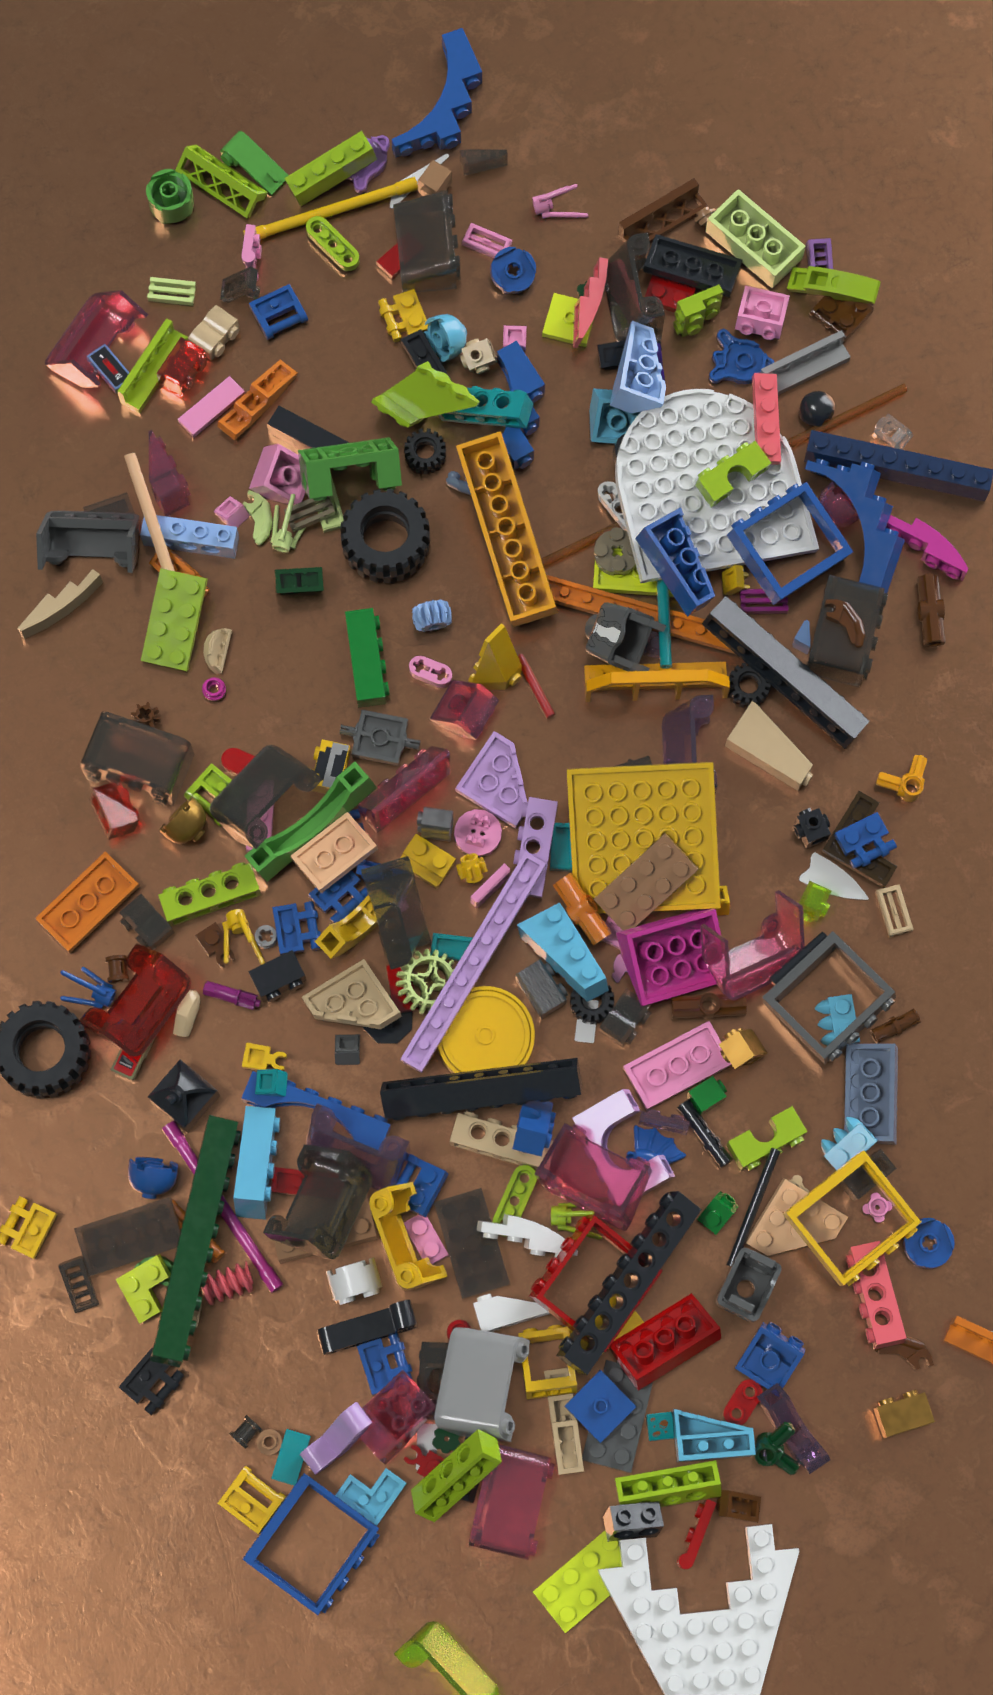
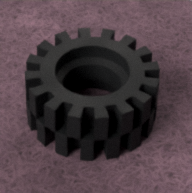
M428 428L427 432H423V429H419L418 434L415 431L412 432V437L408 436L407 443L405 442L404 445L406 463L409 464V468L412 470L415 468L419 474L421 470L424 474H428V470L434 473L435 468L440 469L446 457V444L443 442V437L438 436L436 431L431 433V429ZM424 444L430 445L434 449V454L430 458H421L416 453L417 448Z
M742 663L741 667L737 665L734 671L732 670L730 673L728 696L733 698V703H740L739 707L742 708L744 705H747L748 708L752 701L759 706L760 702L763 703L766 697H768L771 684L749 665ZM747 677L753 678L758 684L757 690L753 693L742 691L740 688V681Z
M610 985L608 986L609 991L599 995L602 1003L600 1007L594 1010L586 1008L583 1004V997L573 989L570 1005L572 1013H575V1017L582 1019L583 1023L590 1022V1024H595V1022L601 1023L603 1019H607L609 1014L612 1013L614 1006V992L612 993Z

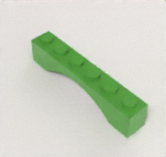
M353 762L336 777L325 796L311 811L284 831L262 840L245 855V858L268 882L292 861L291 855L346 812L349 813L377 789L376 785L356 762Z

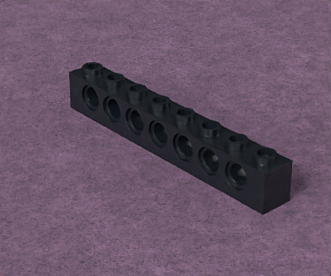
M670 1191L662 1196L659 1201L660 1207L646 1219L644 1230L632 1239L630 1245L633 1247L627 1254L624 1253L616 1263L618 1267L614 1273L609 1274L605 1278L600 1293L594 1295L587 1305L589 1309L584 1316L581 1315L575 1321L573 1332L570 1336H566L559 1344L558 1348L560 1350L556 1356L579 1374H589L702 1210L681 1192ZM669 1213L673 1216V1223L671 1225H668L666 1220ZM655 1233L659 1236L657 1246L652 1242V1237ZM641 1253L645 1256V1263L642 1267L638 1263V1257ZM626 1274H629L631 1277V1283L628 1287L624 1284ZM614 1294L617 1298V1303L612 1308L609 1300ZM598 1315L603 1320L600 1328H597L595 1325V1319ZM586 1336L588 1346L582 1349L580 1341L582 1337Z

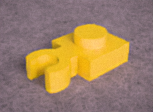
M246 1043L242 1068L257 1071L272 1066L273 1069L284 1071V1066L277 1065L276 1060L278 1058L287 1059V1054L284 1052L270 1054L271 1047Z

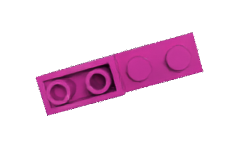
M890 515L886 528L899 532L898 537L905 539V542L912 549L924 551L921 560L927 566L933 569L938 568L946 572V575L950 578L963 581L968 567L958 551L945 537L917 518L910 525Z

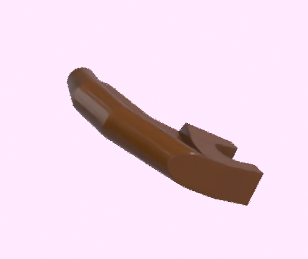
M838 599L825 600V607L834 608V612L826 613V619L846 628L851 644L855 645L856 648H861L865 639L862 619L849 603Z
M907 1336L902 1344L875 1349L879 1354H899L915 1370L920 1369V1358H924L927 1361L928 1367L934 1365L931 1353L920 1340Z

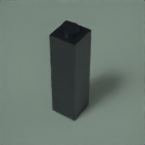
M281 406L277 407L267 423L269 434L299 450L349 443Z

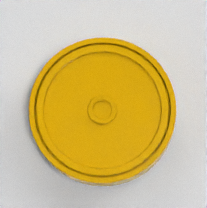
M491 986L474 987L437 1047L440 1058L451 1073L527 1064L535 1040L532 1017L526 1006L510 992Z

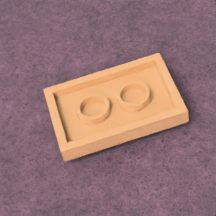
M346 812L293 853L291 858L318 891L323 893L378 850V847L353 817Z

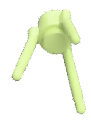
M295 494L290 496L283 526L279 531V505H275L273 531L270 543H272L271 547L274 550L282 553H289L290 549H295L297 541L306 529L305 527L298 530L294 538H292V533L287 531Z

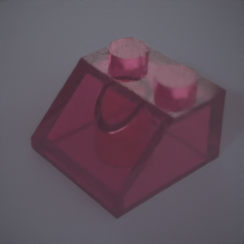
M452 680L432 713L430 720L460 737L476 740L482 733L487 720L493 714L499 699L482 684Z

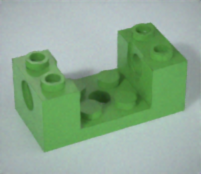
M390 437L298 450L302 487L310 499L313 498L315 501L325 500L327 496H333L330 468L343 470L349 465H356L358 467L369 465L370 477L376 480V485L379 489L382 488V490L387 491V489H395L396 486L402 485L399 450Z

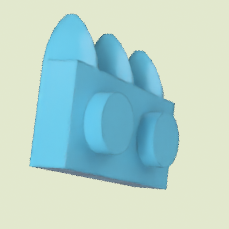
M852 994L828 997L826 1000L819 1002L815 1007L816 1011L829 1014V1016L824 1017L818 1023L820 1028L832 1030V1032L826 1034L820 1040L821 1043L827 1046L856 1019ZM860 1037L853 1044L860 1043Z
M846 1117V1126L849 1133L840 1128L833 1129L837 1144L830 1140H821V1148L825 1154L824 1157L836 1170L857 1153L863 1150L867 1152L878 1142L863 1123L856 1118Z

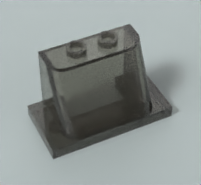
M408 856L361 870L380 931L378 934L382 949L391 970L408 964L417 947L432 943Z

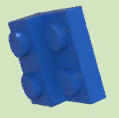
M763 1322L735 1369L778 1396L804 1356L806 1349L802 1347L804 1343L795 1336L787 1338L781 1334L782 1329L772 1322H769L767 1325Z

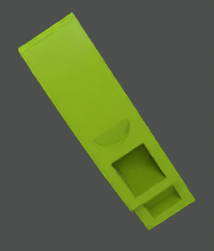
M809 266L808 268L793 267L787 289L790 292L831 296L836 300L875 304L881 282L873 278L814 266Z

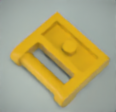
M245 1466L217 1504L259 1535L287 1496L282 1492L277 1493L252 1474V1470L249 1467ZM244 1481L272 1501L268 1508L240 1488Z

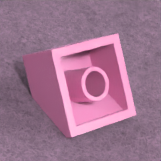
M280 444L264 447L249 489L266 499L285 504L289 503L291 494H295L293 505L302 502L305 490L301 482L299 455Z

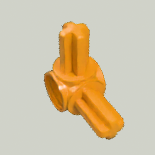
M915 755L909 773L904 774L902 778L880 772L876 784L897 791V796H900L906 802L916 801L924 788L925 779L922 777L927 758L922 755ZM906 785L915 786L917 792H909L906 789Z

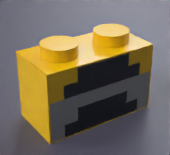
M322 739L320 747L316 746L313 760H316L315 769L311 768L308 776V782L311 783L312 791L327 793L336 777L348 766L351 754L350 745Z

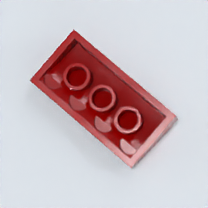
M691 1293L613 1341L609 1348L623 1371L639 1391L722 1339L721 1328Z

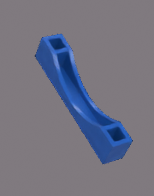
M252 1071L241 1098L244 1103L254 1107L279 1108L298 1106L318 1110L340 1123L351 1135L357 1147L381 1155L391 1130V1124L387 1123L388 1119L374 1114V1117L365 1115V1110L353 1105L351 1108H347L341 1105L342 1101L333 1097L324 1099L319 1097V1092L313 1089L305 1088V1091L296 1088L297 1084L287 1080L286 1096L256 1095L257 1072Z

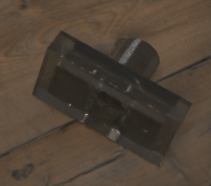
M250 266L222 279L220 300L229 303L242 296L256 299L260 294V287L256 286L258 270Z

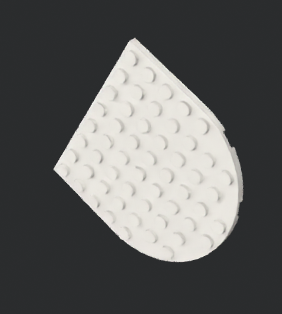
M711 389L683 390L665 396L662 407L642 411L629 426L618 449L615 481L640 583L662 580L635 539L644 527L681 507L684 513L685 525L689 526L694 548L697 547L700 555L698 557L706 572L730 568L734 565H746L727 537V534L733 529L731 525L741 518L746 521L750 518L749 513L760 506L762 509H765L769 506L767 502L775 496L779 495L782 498L787 494L785 491L794 484L802 485L791 447L785 436L782 437L780 434V464L770 465L767 471L750 482L739 472L729 473L727 478L734 489L730 496L712 508L695 486L699 473L708 467L712 470L718 466L717 462L724 456L729 455L731 457L736 454L735 450L745 442L751 444L755 441L753 404L733 394L726 395L714 392ZM799 496L743 531L763 561L813 553L819 550L810 512Z

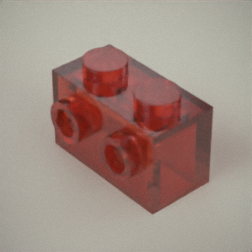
M180 337L156 373L159 384L183 396L186 390L192 388L197 373L202 372L207 364L205 350Z
M120 780L93 788L89 800L108 840L135 832L140 820L139 813L136 808L132 807L129 792L126 788H123Z

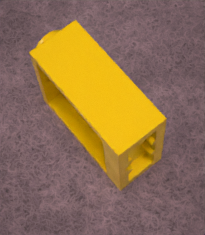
M552 1325L546 1330L529 1328L523 1330V1333H518V1337L528 1339L530 1343L564 1339L566 1336H570L569 1328L562 1325ZM528 1356L522 1362L527 1399L577 1393L575 1370L567 1365L568 1376L531 1381Z

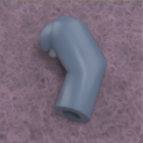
M449 472L448 478H446L447 485L459 492L471 495L467 481L460 480L458 472Z

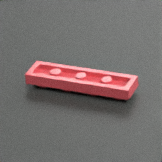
M754 373L752 376L755 441L771 461V465H779L781 462L777 374Z

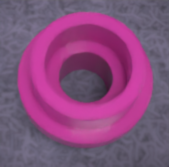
M213 677L204 682L202 692L206 699L218 701L224 697L226 686L221 679ZM217 687L219 690L216 693H211L210 689Z

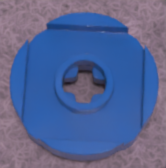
M507 247L500 250L490 265V275L493 283L505 294H517L525 291L530 287L535 278L536 264L533 257L527 251H522L516 247ZM509 265L519 268L516 276L508 273Z
M934 1218L919 1219L921 1223L916 1226L918 1231L908 1239L904 1236L903 1247L905 1254L916 1267L926 1269L940 1267L952 1255L955 1245L954 1236L947 1225ZM928 1236L930 1240L934 1239L933 1250L923 1247L924 1237Z

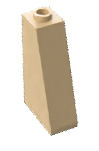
M752 701L727 738L725 747L797 791L801 785L806 787L813 776L810 773L813 764L764 711Z

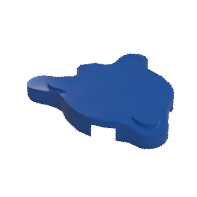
M721 329L717 333V340L723 347V350L713 352L712 359L716 367L710 372L709 380L712 383L729 380L738 384L752 383L754 373H760L762 368L775 362L762 351L758 343L748 339L735 338L728 330Z

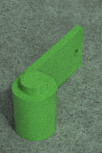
M238 131L220 150L221 159L226 165H233L235 167L240 165L270 195L285 182L284 178L289 176L242 131Z

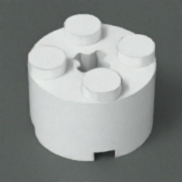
M374 1257L369 1259L370 1264L367 1265L365 1260L339 1267L335 1269L336 1274L334 1275L332 1270L326 1271L334 1301L338 1300L339 1304L342 1305L356 1300L355 1295L363 1293L364 1298L380 1293L379 1288L383 1286Z

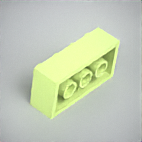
M739 189L707 219L705 232L733 256L742 259V263L771 288L775 287L803 259L806 246Z

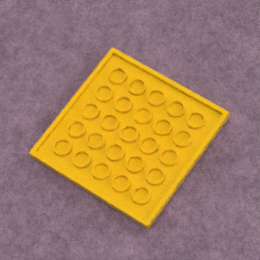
M713 762L567 769L572 874L585 894H589L594 899L666 833L699 869L653 911L721 908ZM597 904V906H598V913H606V912Z

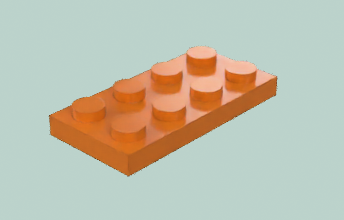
M105 851L35 919L58 943L71 953L140 885Z

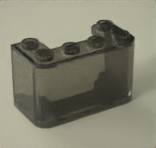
M833 575L828 576L806 663L810 670L818 677L856 687L860 686L862 680H867L873 659L869 658L870 650L875 651L878 637L874 636L875 629H880L882 612L888 598V594L884 593L885 588ZM838 599L847 602L859 615L865 631V639L861 648H856L855 645L851 644L846 628L826 619V613L834 612V608L825 607V600Z
M103 711L97 721L80 766L86 778L92 782L99 783L100 780H107L114 784L122 782L128 784V787L134 791H148L150 796L154 798L153 802L158 805L166 806L169 804L174 806L194 757L191 743L184 738Z

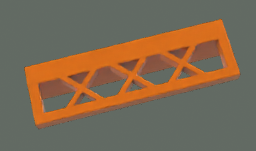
M959 1316L952 1318L942 1342L993 1365V1332Z

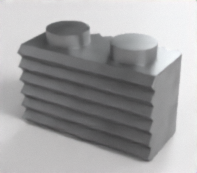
M539 959L518 972L515 979L540 1018L543 1019L566 1004L567 999L565 997L568 993L561 983L556 984L552 978L555 974L548 963L543 964Z

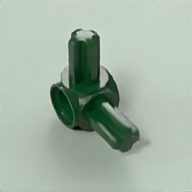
M783 1422L773 1433L764 1432L758 1435L756 1438L755 1459L762 1466H773L776 1464L788 1474L794 1475L797 1473L800 1464L784 1452L783 1445L795 1433V1428L791 1422Z

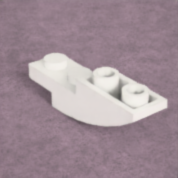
M504 1214L502 1224L478 1221L477 1231L483 1232V1237L498 1239L499 1234L508 1236V1241L521 1243L523 1238H525L524 1248L531 1249L530 1254L545 1256L546 1252H553L555 1257H557L562 1250L560 1246L565 1240L562 1236L543 1225ZM576 1249V1251H575L574 1254H573L574 1256H577V1255H578V1250H577V1249Z

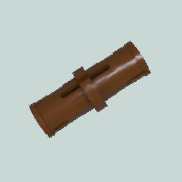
M913 1008L896 1018L894 1016L889 1018V1021L870 1029L873 1040L878 1044L894 1035L899 1036L907 1028L921 1023L920 1017Z

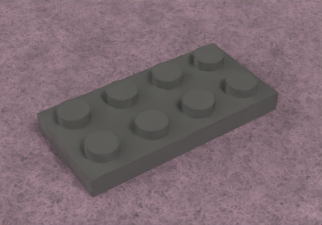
M606 1360L603 1373L634 1403L636 1408L601 1443L588 1432L582 1460L631 1473L653 1382L638 1391L619 1363Z

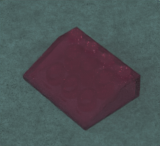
M431 746L427 750L425 748L420 750L414 756L415 760L409 765L405 763L399 767L393 778L383 780L378 785L377 791L372 795H368L358 805L359 813L377 833L450 774V752L447 749Z

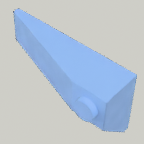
M635 321L630 323L612 390L610 406L629 413L663 406L666 384L661 376L662 365L658 363V347L654 328Z

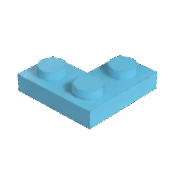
M385 1468L371 1489L350 1474L335 1496L378 1526L407 1483L387 1468Z

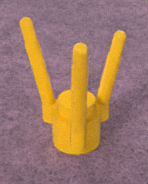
M235 909L229 911L226 914L227 921L222 923L224 929V963L227 964L229 962V931L231 930L233 934L244 932L260 964H264L265 961L249 928L244 910Z

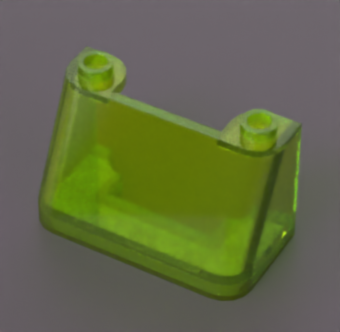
M432 1621L424 1624L394 1653L401 1663L409 1668L418 1667L428 1659L460 1695H499L498 1687L494 1681L438 1622Z

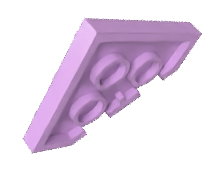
M494 731L456 786L455 791L516 829L523 818L521 817L523 803H528L514 743Z

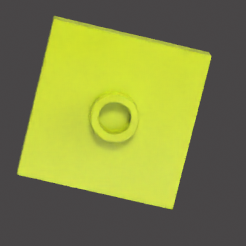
M557 293L553 294L542 337L573 344L574 306L578 301L577 298ZM593 322L579 346H587Z

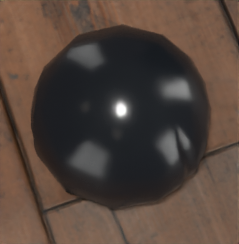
M813 391L802 399L798 415L806 424L819 427L822 426L825 420L832 419L836 405L832 397L826 392Z

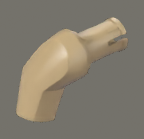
M175 977L166 986L180 1001L176 1011L173 1034L187 1037L191 1033L199 1010L200 996L197 991L189 990L178 977Z

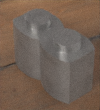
M424 807L423 812H418L417 832H421L422 838L450 842L453 828V811Z

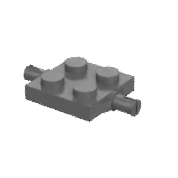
M361 710L360 719L355 727L341 724L339 732L340 735L353 737L352 757L399 766L401 753L405 747L419 750L421 740L407 738V718Z

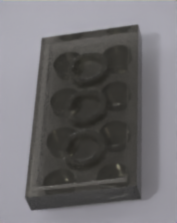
M482 1188L434 1202L462 1300L509 1286L510 1281L497 1239L483 1237V1232L477 1231L478 1221L492 1222Z
M170 1196L74 1228L88 1274L92 1276L177 1248L181 1227Z

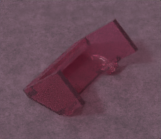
M122 290L93 294L82 306L45 360V365L55 373L82 388L99 387L101 383L97 381L98 377L96 376L98 371L88 362L87 355L103 344L109 347L117 334L131 331L135 325V319L146 318L148 313Z
M779 890L775 892L776 912L763 920L761 936L729 950L728 940L707 925L703 924L700 926L703 960L722 993L731 1000H737L771 984L768 978L805 947L803 906Z

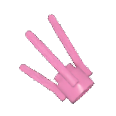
M577 184L532 197L536 215L542 214L543 219L548 217H588L587 213L549 212V209H553L551 198L576 189L578 187Z

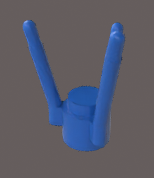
M82 967L81 971L98 983L96 986L64 970L60 972L61 975L92 990L91 998L95 999V1001L61 996L60 999L62 1001L94 1006L101 1010L103 1006L109 1008L112 1004L117 990L113 989V985L103 981L87 968Z

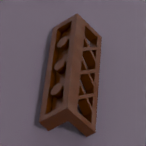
M695 178L691 179L619 222L618 234L632 253L652 243L656 234L664 236L696 217L698 211L708 206L698 193V182ZM693 198L699 204V207L696 209L685 208L686 202ZM671 211L681 213L680 218L676 221L666 219L667 214ZM652 222L662 224V228L657 232L648 230V226ZM634 233L644 235L643 240L635 245L629 238Z

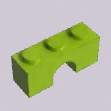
M756 441L751 444L745 442L735 450L736 454L731 457L729 455L724 456L717 462L718 466L712 470L708 467L698 474L699 478L695 486L711 508L732 493L734 488L728 481L727 475L729 473L739 472L750 482L769 469L771 461Z
M793 1106L771 1117L769 1120L774 1131V1138L771 1141L760 1142L756 1140L750 1130L728 1141L726 1146L740 1171L746 1168L748 1171H751L760 1166V1160L769 1155L771 1148L781 1151L780 1154H782V1148L790 1144L791 1148L804 1141L803 1137L806 1135L807 1130Z

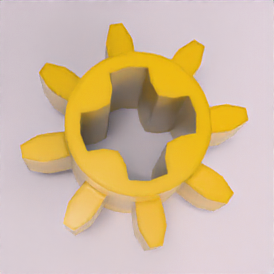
M475 853L462 856L460 858L461 864L456 865L460 879H465L467 883H476L482 880L483 873L488 871L483 857L478 858V855Z

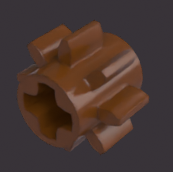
M149 702L143 706L137 704L136 712H131V717L137 719L132 723L134 728L140 726L143 733L148 729L155 731V724L161 722L160 717L155 716L159 713L158 707L152 709ZM146 715L150 718L146 720L145 718H142V716Z

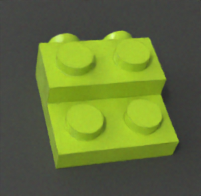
M720 285L677 302L673 326L678 335L681 334L682 337L695 335L703 329L705 318L709 320L717 316L720 312L723 296Z

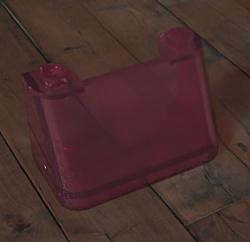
M564 1123L537 1168L535 1176L540 1184L555 1196L584 1211H594V1215L599 1219L623 1231H627L651 1176L652 1169L650 1163L641 1157L627 1160L590 1141L585 1135L586 1130L575 1124L571 1127Z
M498 1444L502 1462L482 1481L468 1546L529 1560V1556H535L538 1541L533 1540L546 1479H552L555 1464L550 1463L551 1457Z

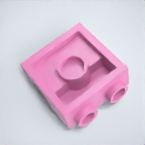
M745 286L735 329L740 330L745 335L752 333L762 335L767 340L780 339L790 295Z

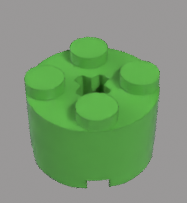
M164 169L156 172L151 177L149 184L146 186V195L150 210L159 222L163 224L176 223L192 214L194 197L191 183L186 175L180 174L173 169Z

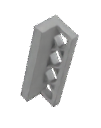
M841 330L762 368L760 373L777 374L778 395L850 361V355L843 345L845 335Z

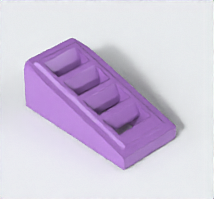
M831 238L808 240L806 242L808 266L826 265L828 269H833ZM824 248V252L814 253V249ZM825 257L826 261H815V258Z

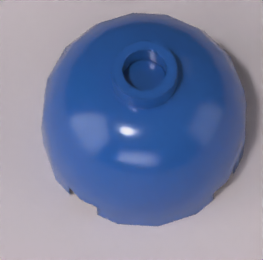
M136 1157L135 1162L129 1159L128 1179L130 1185L136 1191L141 1192L142 1197L156 1199L157 1195L165 1194L174 1186L178 1174V1164L170 1161V1165H165L162 1163L163 1159L152 1157Z

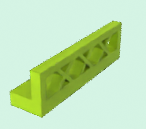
M198 145L185 147L175 171L180 174L183 173L190 181L246 218L251 216L256 203L264 200L268 193ZM187 159L194 163L196 172L190 173L184 169ZM202 172H209L212 175L214 184L208 185L205 183ZM220 184H227L230 187L232 196L226 197L223 195ZM243 195L250 200L246 209L240 206L238 196Z
M165 319L117 391L120 403L138 413L142 412L188 343V337L174 330L171 320Z

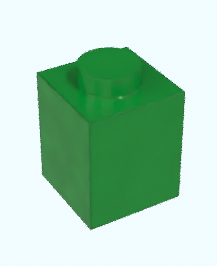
M714 1076L688 1091L687 1097L700 1115H703L725 1101L727 1089L720 1079L716 1081Z

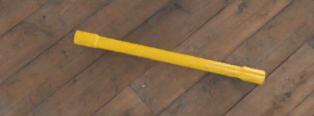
M411 177L396 182L393 185L267 225L256 226V233L260 234V240L270 235L305 225L314 216L327 218L393 196L418 190L416 178Z

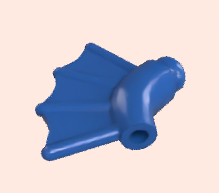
M637 1125L634 1126L635 1150L626 1153V1162L629 1165L635 1164L640 1166L657 1155H664L669 1164L686 1157V1154L676 1147L674 1138L664 1137L656 1128L643 1129Z

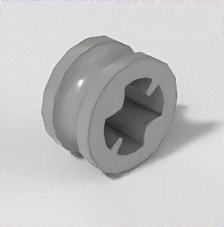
M263 925L256 930L255 940L258 946L270 949L276 944L277 934L273 927ZM263 932L266 934L272 933L273 935H270L271 941H260L262 939L261 934Z

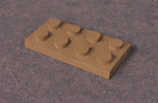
M664 833L601 891L594 900L622 930L634 928L699 868Z

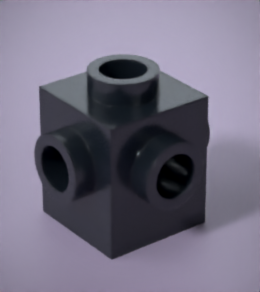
M808 808L798 813L799 816H797L793 828L797 838L802 839L806 849L829 839L831 835L828 828L830 827V822L827 815L821 813L820 808L815 810Z

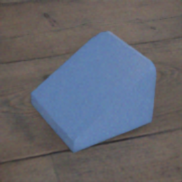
M808 620L803 622L792 644L794 648L805 654H808L810 650V622Z

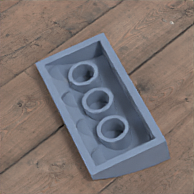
M896 1044L846 1045L844 1130L849 1133L846 1126V1117L856 1118L878 1140L875 1144L897 1145L898 1047Z

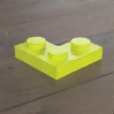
M160 1254L116 1279L139 1324L162 1311V1306L152 1288L170 1278L171 1273Z

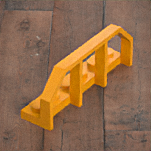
M726 662L672 663V667L668 669L660 668V663L640 664L650 668L649 671H626L613 665H584L585 702H590L591 692L600 690H632L633 701H637L639 689L675 688V700H680L682 688L722 687V698L728 697L730 689Z

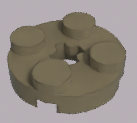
M615 527L599 536L595 543L594 556L600 570L608 575H625L636 568L626 530ZM621 548L623 555H616L614 557L612 549Z

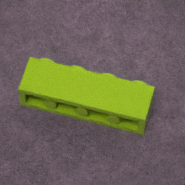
M360 131L284 179L299 205L303 206L378 159L367 138Z

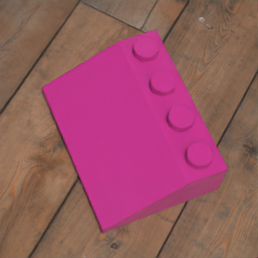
M696 909L616 932L621 956L641 1006L731 980L716 909Z

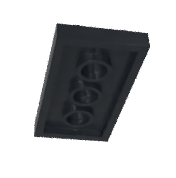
M656 234L646 258L643 272L702 290L720 285L723 296L730 298L741 268L742 259Z

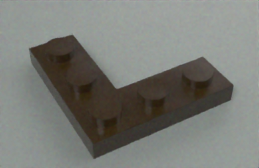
M858 791L822 852L885 888L898 866L879 856L871 860V864L865 867L861 865L853 869L850 860L857 856L854 852L845 856L834 836L836 832L872 815L880 802ZM863 847V850L865 852L870 851L869 849Z

